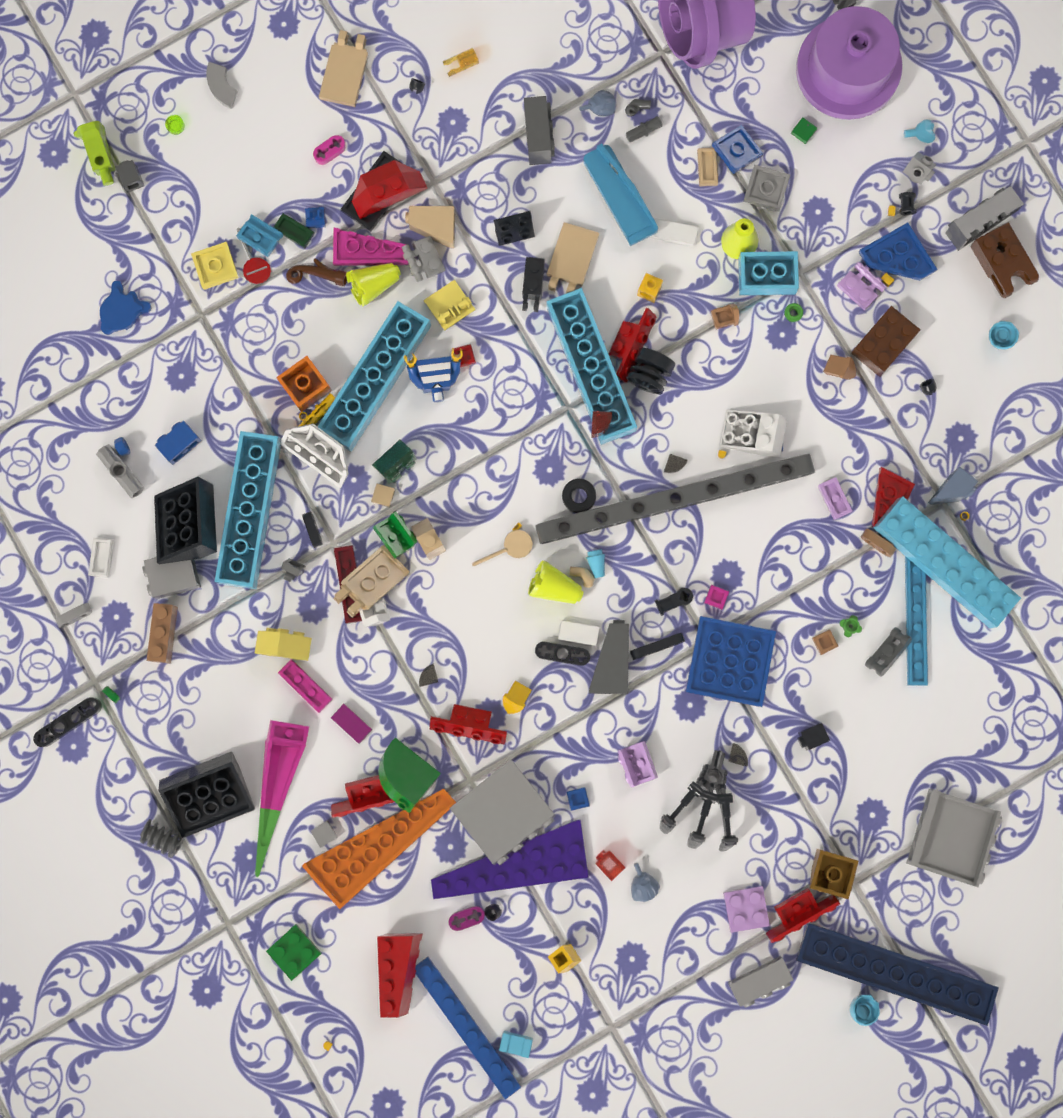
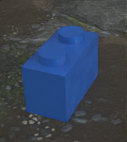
M184 420L174 424L171 428L172 430L167 435L163 434L160 436L155 444V447L172 465L202 441Z

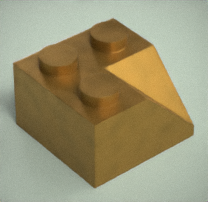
M817 849L811 870L810 888L849 900L859 861Z

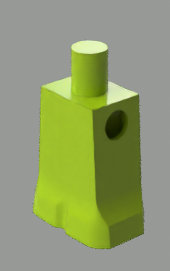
M92 121L78 126L73 134L74 137L83 140L92 170L98 176L100 175L103 186L113 184L114 180L111 172L116 169L106 140L104 125L100 121Z

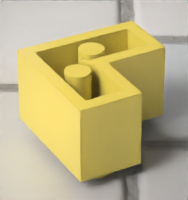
M266 628V631H258L255 654L308 661L312 638L304 637L305 633L293 631V634H289V630Z

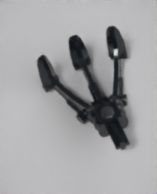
M714 750L711 765H703L696 783L693 781L687 788L689 792L680 801L681 804L671 816L666 814L661 817L659 828L664 834H668L676 826L674 819L681 810L687 807L695 796L697 798L701 797L704 803L696 832L690 833L687 841V846L693 849L698 848L705 842V834L701 832L711 805L716 802L720 804L724 827V836L721 839L719 851H728L734 845H737L738 838L735 835H731L730 803H733L732 793H726L725 784L728 772L722 769L725 758L723 751ZM708 776H714L717 782H711Z

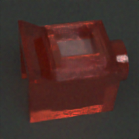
M602 850L595 857L597 859L595 864L611 881L626 868L610 850L607 852Z

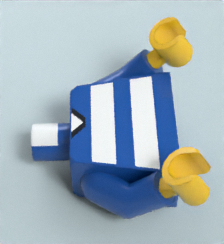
M454 348L451 349L452 360L451 356L417 360L416 356L412 353L413 358L408 361L407 356L404 355V361L408 364L407 369L410 380L418 389H422L423 393H432L433 402L444 401L443 391L450 390V387L456 383L460 374V359L463 356L461 348L458 355L454 354Z

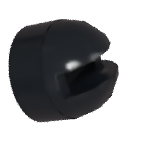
M411 78L409 84L411 92L416 89V94H420L424 89L425 83Z
M928 379L920 384L924 394L932 395L936 392L937 387L934 379Z
M491 904L485 908L484 913L488 920L495 921L502 915V909L497 904Z

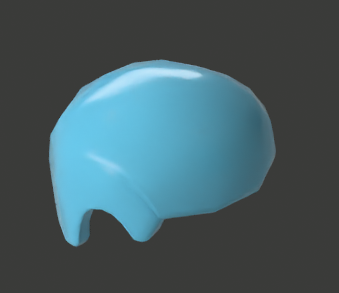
M1000 321L995 323L989 330L990 343L997 349L1007 350L1012 348L1019 338V330L1011 322Z
M859 995L850 1004L849 1011L851 1017L861 1026L872 1025L880 1015L879 1003L872 995Z

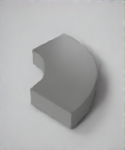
M208 62L206 76L212 94L222 105L232 109L238 91L228 84L226 67Z

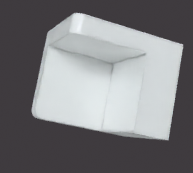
M380 599L369 610H360L364 627L376 626L390 620L384 599Z

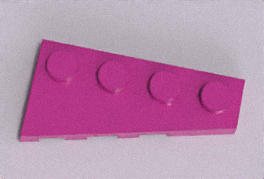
M334 227V266H369L388 263L409 265V263L404 259V252L401 248L406 244L381 240L369 235L364 236L352 231L347 232Z

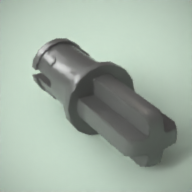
M656 116L645 123L641 122L639 126L626 132L627 140L633 142L643 136L647 137L648 133L661 128L662 122L660 118Z

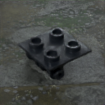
M531 211L494 220L499 246L535 237Z

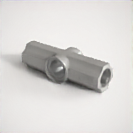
M109 444L100 448L96 455L130 498L141 494L145 488ZM123 467L124 472L117 476V470Z

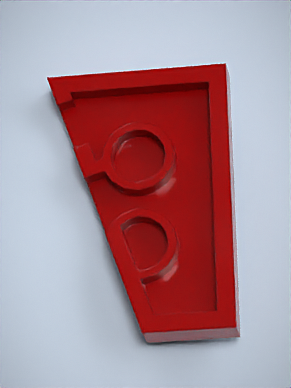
M883 467L879 468L872 527L875 526L896 499L904 497L908 500L915 486L914 483Z

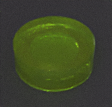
M171 115L165 121V127L170 134L178 135L185 128L184 121L178 115Z

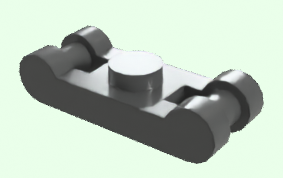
M897 627L893 628L888 638L873 656L866 661L865 666L869 669H874L876 674L882 677L908 647L912 638L907 634H902L901 630ZM896 639L900 641L898 646L894 644ZM880 659L884 661L881 665L877 663Z

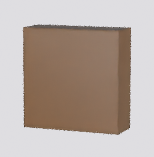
M830 629L812 638L820 655L839 647Z

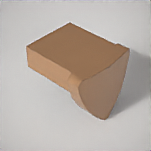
M734 303L710 311L716 330L739 324V310Z
M830 354L823 371L826 375L846 380L856 377V367L852 357L845 358Z

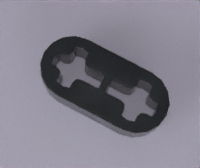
M312 512L302 514L312 546L315 548L323 545Z

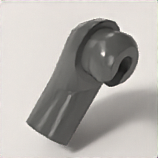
M634 99L626 106L625 113L628 116H634L640 109L650 110L651 100Z

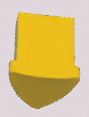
M515 681L509 692L503 696L505 711L508 714H514L523 710L525 707L524 703L532 690Z

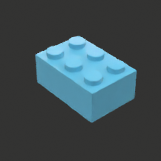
M798 251L740 253L738 258L739 295H796L799 289Z

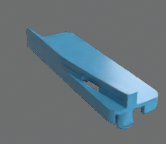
M602 143L597 145V149L584 156L583 163L629 245L632 246L656 234L658 226L634 183L626 175L612 148ZM610 164H612L613 167L617 170L618 175H617V173L613 170V168L610 166Z

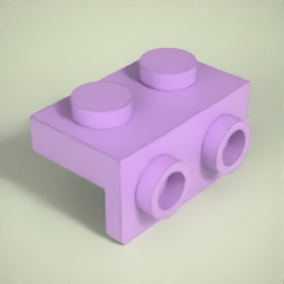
M645 741L618 750V760L623 765L625 779L631 788L658 778Z

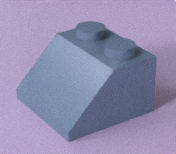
M959 467L948 476L928 503L935 505L959 502L962 499L966 500L976 491L975 485L978 483V480Z

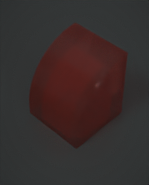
M593 411L591 438H596L606 433L611 424L612 412Z

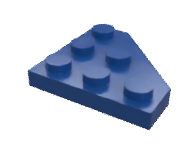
M908 222L859 250L860 256L869 268L918 281L938 270Z

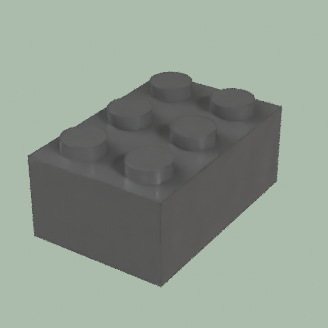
M546 96L524 98L529 165L550 164L551 157H555L551 103L547 102Z

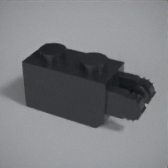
M526 257L522 290V311H527L528 299L535 300L534 312L539 311L545 270V259Z

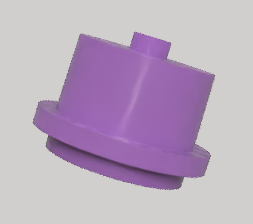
M658 0L660 22L667 44L673 54L691 68L697 69L709 66L714 61L717 51L746 44L753 36L756 22L754 0Z
M862 6L838 10L824 22L817 25L803 41L796 62L797 81L800 90L808 102L820 112L839 119H859L879 111L894 95L902 75L900 43L895 27L880 12Z

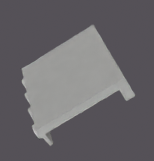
M511 759L450 807L451 811L493 865L504 863L508 859L507 855L510 852L514 851L516 853L524 846L523 842L525 840L535 838L539 834L538 830L543 826L545 828L550 826L555 821L553 818L556 816Z
M929 789L906 864L979 888V885L985 879V873H983L985 865H988L990 862V848L996 842V828H999L1002 822L1001 811L993 810L935 789Z

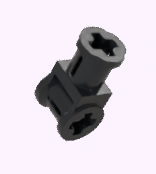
M681 588L677 593L659 601L657 599L654 601L660 615L663 616L665 612L691 603L693 593L688 588ZM681 592L689 594L687 602L679 599Z

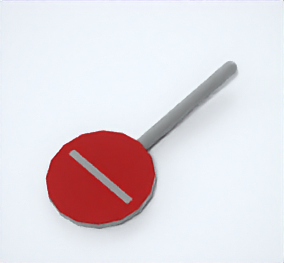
M242 242L250 259L244 264V277L251 284H263L270 277V265L262 258H253L248 245Z

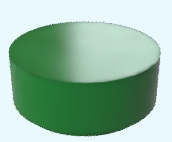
M109 686L102 690L115 704L120 700V697Z

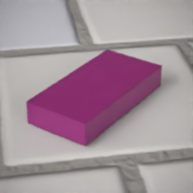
M344 703L331 717L358 744L373 730Z

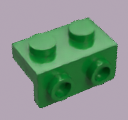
M396 511L373 527L394 559L412 549L417 543L414 532L408 529L405 520Z

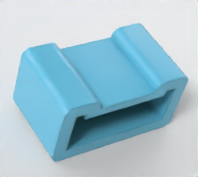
M503 1031L499 1051L529 1058L533 1038Z

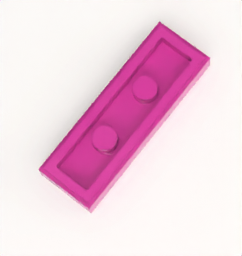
M292 659L278 672L318 713L333 700Z

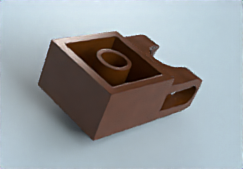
M1009 222L975 239L970 247L987 277L991 279L1002 298L1011 296L1014 291L1011 282L1012 276L1020 277L1027 285L1038 282L1039 274Z

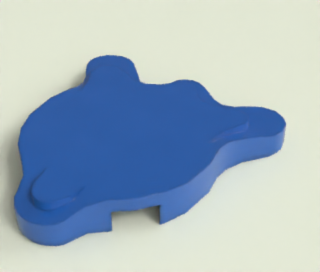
M113 281L111 293L100 307L101 331L106 335H110L124 329L128 330L135 324L140 315L151 311L150 303L139 301L134 291H130L125 295L122 283L120 281Z

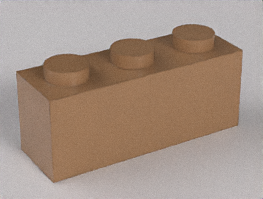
M153 604L146 661L171 664L178 611L177 606Z

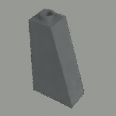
M613 620V623H609L589 687V694H628L629 624H625V620Z

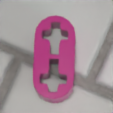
M334 135L317 146L313 152L315 161L320 165H325L342 154L346 149L344 139L339 135ZM334 142L340 143V147H334ZM319 153H325V158L319 157Z

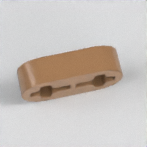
M865 529L861 535L862 540L887 557H892L896 551V548L891 543L870 529Z

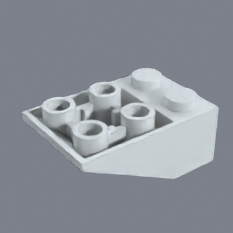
M726 410L719 446L758 455L780 457L787 420L780 414Z

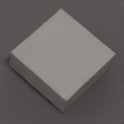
M329 821L311 830L320 848L337 838Z

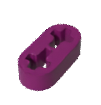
M473 906L452 914L448 923L452 930L460 931L480 924L484 920L485 913L480 906ZM473 910L481 912L477 921L475 918L468 919V916L473 914ZM455 916H457L458 919L464 917L466 919V921L460 923V927H457L456 924H452V922L455 920Z

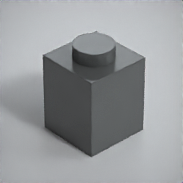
M126 160L115 166L122 186L127 193L144 187L138 167L133 160Z

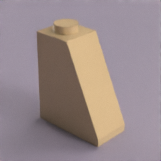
M409 206V212L405 213V222L409 224L410 230L425 237L431 236L433 241L446 247L454 248V206Z
M428 518L411 527L429 560L446 551Z

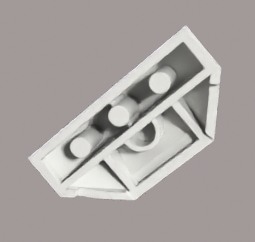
M314 424L295 427L285 431L280 442L281 446L337 487L341 488L349 473L345 450L342 444Z

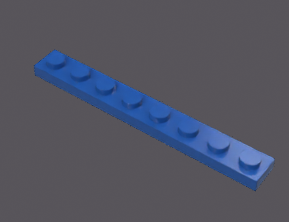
M429 956L415 966L417 977L506 1100L521 1088L520 1083Z

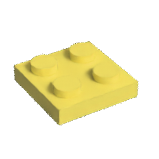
M227 242L191 253L203 290L239 278Z

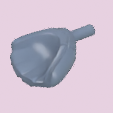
M600 90L591 97L588 105L580 106L579 110L590 109L598 116H611L615 113L616 100L609 91Z
M634 863L637 875L631 883L632 898L634 901L641 902L652 900L658 894L660 885L650 874L642 872L638 863Z

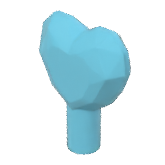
M923 120L915 129L904 130V137H917L918 140L924 143H932L936 138L935 133L932 131L934 123L931 120Z

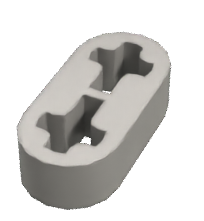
M85 603L58 616L55 620L59 628H64L90 615L92 610L89 604Z

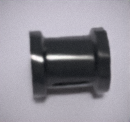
M904 192L899 194V199H901L899 214L904 216L916 214V209L914 208L916 193Z

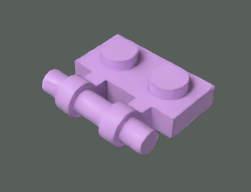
M858 262L854 268L859 273L855 275L850 270L837 284V287L865 311L878 297L874 292L875 288L883 292L887 286L882 283L883 280L879 276L876 277L869 271L870 268L867 265L864 266ZM863 277L872 283L869 287L861 280Z

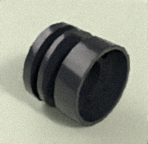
M641 347L634 359L639 366H631V372L627 374L626 379L643 391L661 395L664 391L663 386L667 385V380L664 377L671 376L675 362L660 352Z

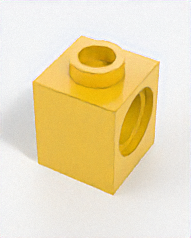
M646 273L638 289L637 296L655 303L663 280Z

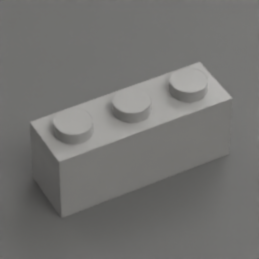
M779 956L727 983L740 1007L744 1005L746 1008L755 1003L754 1000L759 997L764 999L773 994L772 991L777 988L780 990L787 988L791 985L790 982L793 981V978L783 958Z

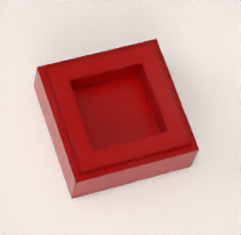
M471 344L454 348L455 355L460 353V348L462 349L463 356L460 359V367L476 364Z

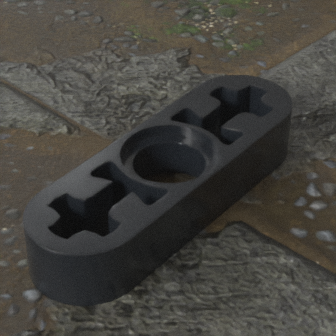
M681 632L631 650L630 654L632 660H636L685 642V639Z
M540 642L535 647L536 656L543 660L584 666L590 661V653L584 648L550 642ZM545 645L547 650H552V646L556 647L554 658H550L551 653H545V656H541L538 648H542ZM564 648L568 651L566 659L558 658L557 651ZM571 649L575 650L574 654L576 655L584 652L587 660L584 659L583 662H579L578 658L573 657V661H569Z

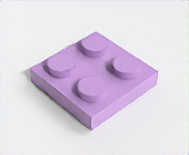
M763 886L723 892L731 933L770 926Z

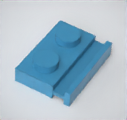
M251 214L249 220L245 222L236 236L237 239L269 257L279 243L278 241L283 237V233Z

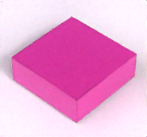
M711 585L704 603L722 610L729 591Z

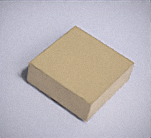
M376 484L371 502L390 508L395 488Z

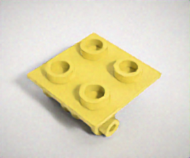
M455 280L423 300L444 331L476 310L471 304L472 302L469 297H466Z

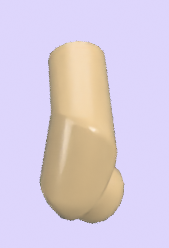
M570 566L569 576L581 577L584 581L583 585L587 588L594 585L595 578L587 568Z

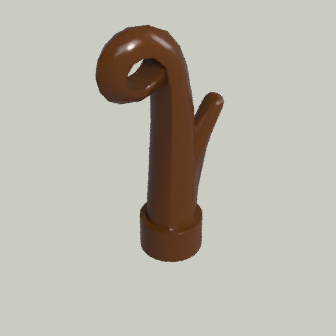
M316 258L313 261L317 266L295 265L286 273L288 282L292 284L299 283L303 273L317 276L343 287L347 283V272L331 269ZM298 273L297 277H292L293 274Z

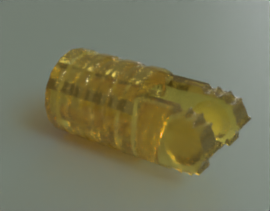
M473 48L442 61L444 66L451 64L453 61H458L460 67L450 70L447 73L449 77L479 64Z

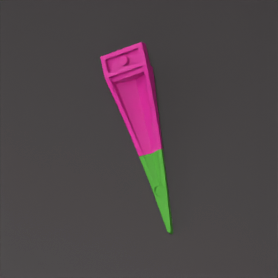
M270 720L267 739H265L255 869L256 877L260 875L283 803L306 747L308 726Z

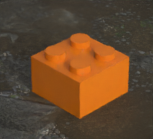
M305 356L276 377L301 412L332 391L308 356Z

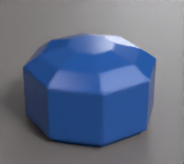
M123 437L114 440V446L119 455L124 457L131 453Z

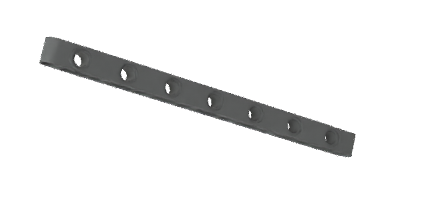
M805 454L542 522L535 525L540 544H546L814 474L815 469L811 455ZM787 466L790 468L791 473L786 475L782 472L781 468ZM744 477H753L754 483L747 484ZM714 485L717 488V493H709L707 487ZM672 495H678L680 497V502L673 503L670 500V497ZM640 504L643 506L644 511L636 513L633 506ZM604 514L607 520L600 523L597 521L596 516ZM566 523L570 529L567 532H561L559 526Z

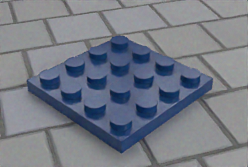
M700 616L685 692L763 707L776 631Z

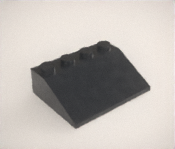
M198 476L154 495L157 564L201 559L217 552L214 488L212 483Z
M233 752L159 780L158 791L182 838L255 810Z

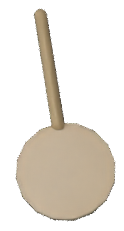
M523 530L511 531L505 538L504 549L475 561L472 565L476 566L504 552H507L514 558L525 557L532 549V539Z

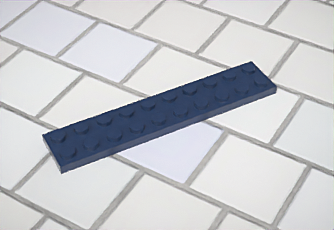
M807 923L796 958L798 962L988 1026L999 987L811 923Z

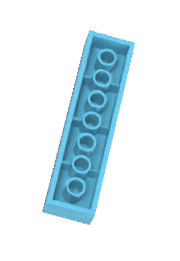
M582 288L546 301L548 313L600 444L603 445L636 432V422Z
M397 301L317 427L352 452L405 369L407 363L404 361V355L410 361L412 353H415L431 328L430 320Z
M240 431L215 582L218 584L257 590L281 448V439L278 436Z
M904 497L896 499L873 527L875 531L989 629L997 628L1021 599L1020 596Z

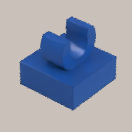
M324 207L305 208L307 228L326 227Z

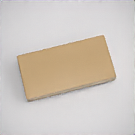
M698 148L699 187L718 186L716 151L714 148Z

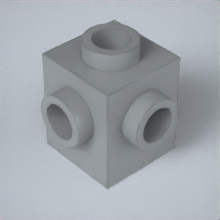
M917 152L903 170V173L908 175L912 182L921 185L925 180L929 181L935 173L933 169L936 164L929 156Z

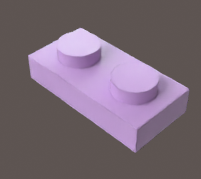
M836 477L818 485L834 520L853 512Z

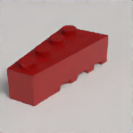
M423 933L384 934L377 936L380 1018H399L409 1013L413 991L412 983L416 975L415 966L417 958H419V944Z

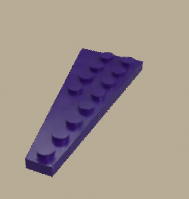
M575 820L536 836L532 840L524 841V846L516 853L514 851L510 852L507 855L508 859L501 865L498 863L493 865L488 857H484L431 879L433 899L589 878L581 820Z

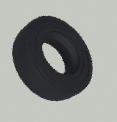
M573 479L565 485L562 491L563 503L567 509L575 513L588 511L595 504L596 490L585 479ZM576 489H583L587 494V498L582 503H576L572 499V492Z

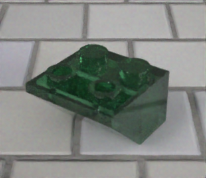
M399 439L372 466L390 484L391 482H397L402 477L401 473L404 470H410L416 464L415 460L417 458L414 452Z

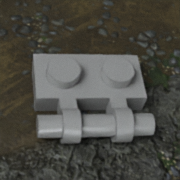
M431 236L413 242L412 245L415 250L411 251L408 244L401 247L404 252L403 257L408 261L411 268L410 273L415 277L416 282L423 280L422 272H425L428 279L445 271ZM418 256L422 266L417 265L414 257Z

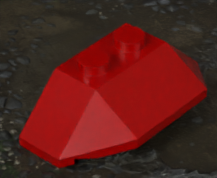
M393 160L360 175L352 203L359 219L428 188L420 171Z

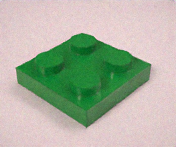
M297 924L266 951L291 981L322 954Z

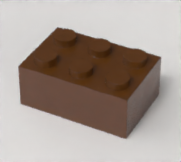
M891 305L858 343L851 354L881 377L921 329Z

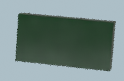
M282 213L273 227L283 233L284 237L304 249L315 234L314 231Z

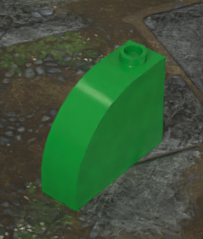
M394 738L388 745L380 760L378 769L380 783L386 794L402 810H406L408 813L413 810L441 774L397 738Z

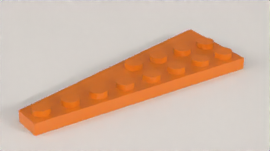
M442 789L418 802L410 813L403 810L304 863L302 867L333 903L341 909L457 802L445 789Z

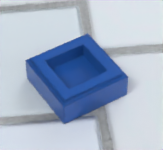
M585 787L566 792L571 811L590 806Z

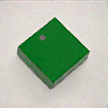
M802 117L791 131V134L806 144L817 131V127Z

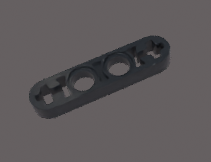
M94 697L83 700L38 730L33 737L34 743L39 747L50 746L98 714L102 709L101 701ZM89 702L96 703L94 706L95 710L89 709L84 712L80 709L81 707L87 709L90 706ZM75 711L81 715L78 722H73L71 719V715ZM59 722L64 724V731L62 733L55 731V725ZM49 733H52L55 736L54 738L51 735L48 736L45 739L46 743L39 741L41 739V734L48 735Z

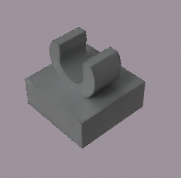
M288 558L281 566V569L286 571L283 579L291 582L295 576L298 577L304 573L306 566Z

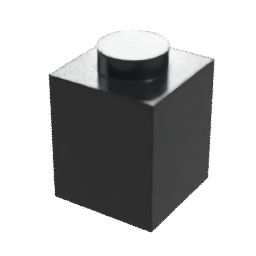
M822 723L798 732L800 736L797 738L801 748L805 747L806 750H811L830 741Z

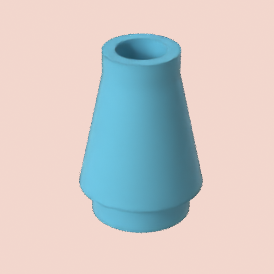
M602 549L587 552L588 557L586 559L594 578L604 577L605 554L602 553Z

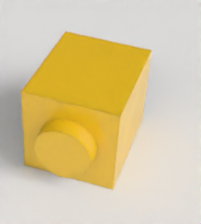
M571 944L562 945L548 956L558 974L568 972L582 961Z

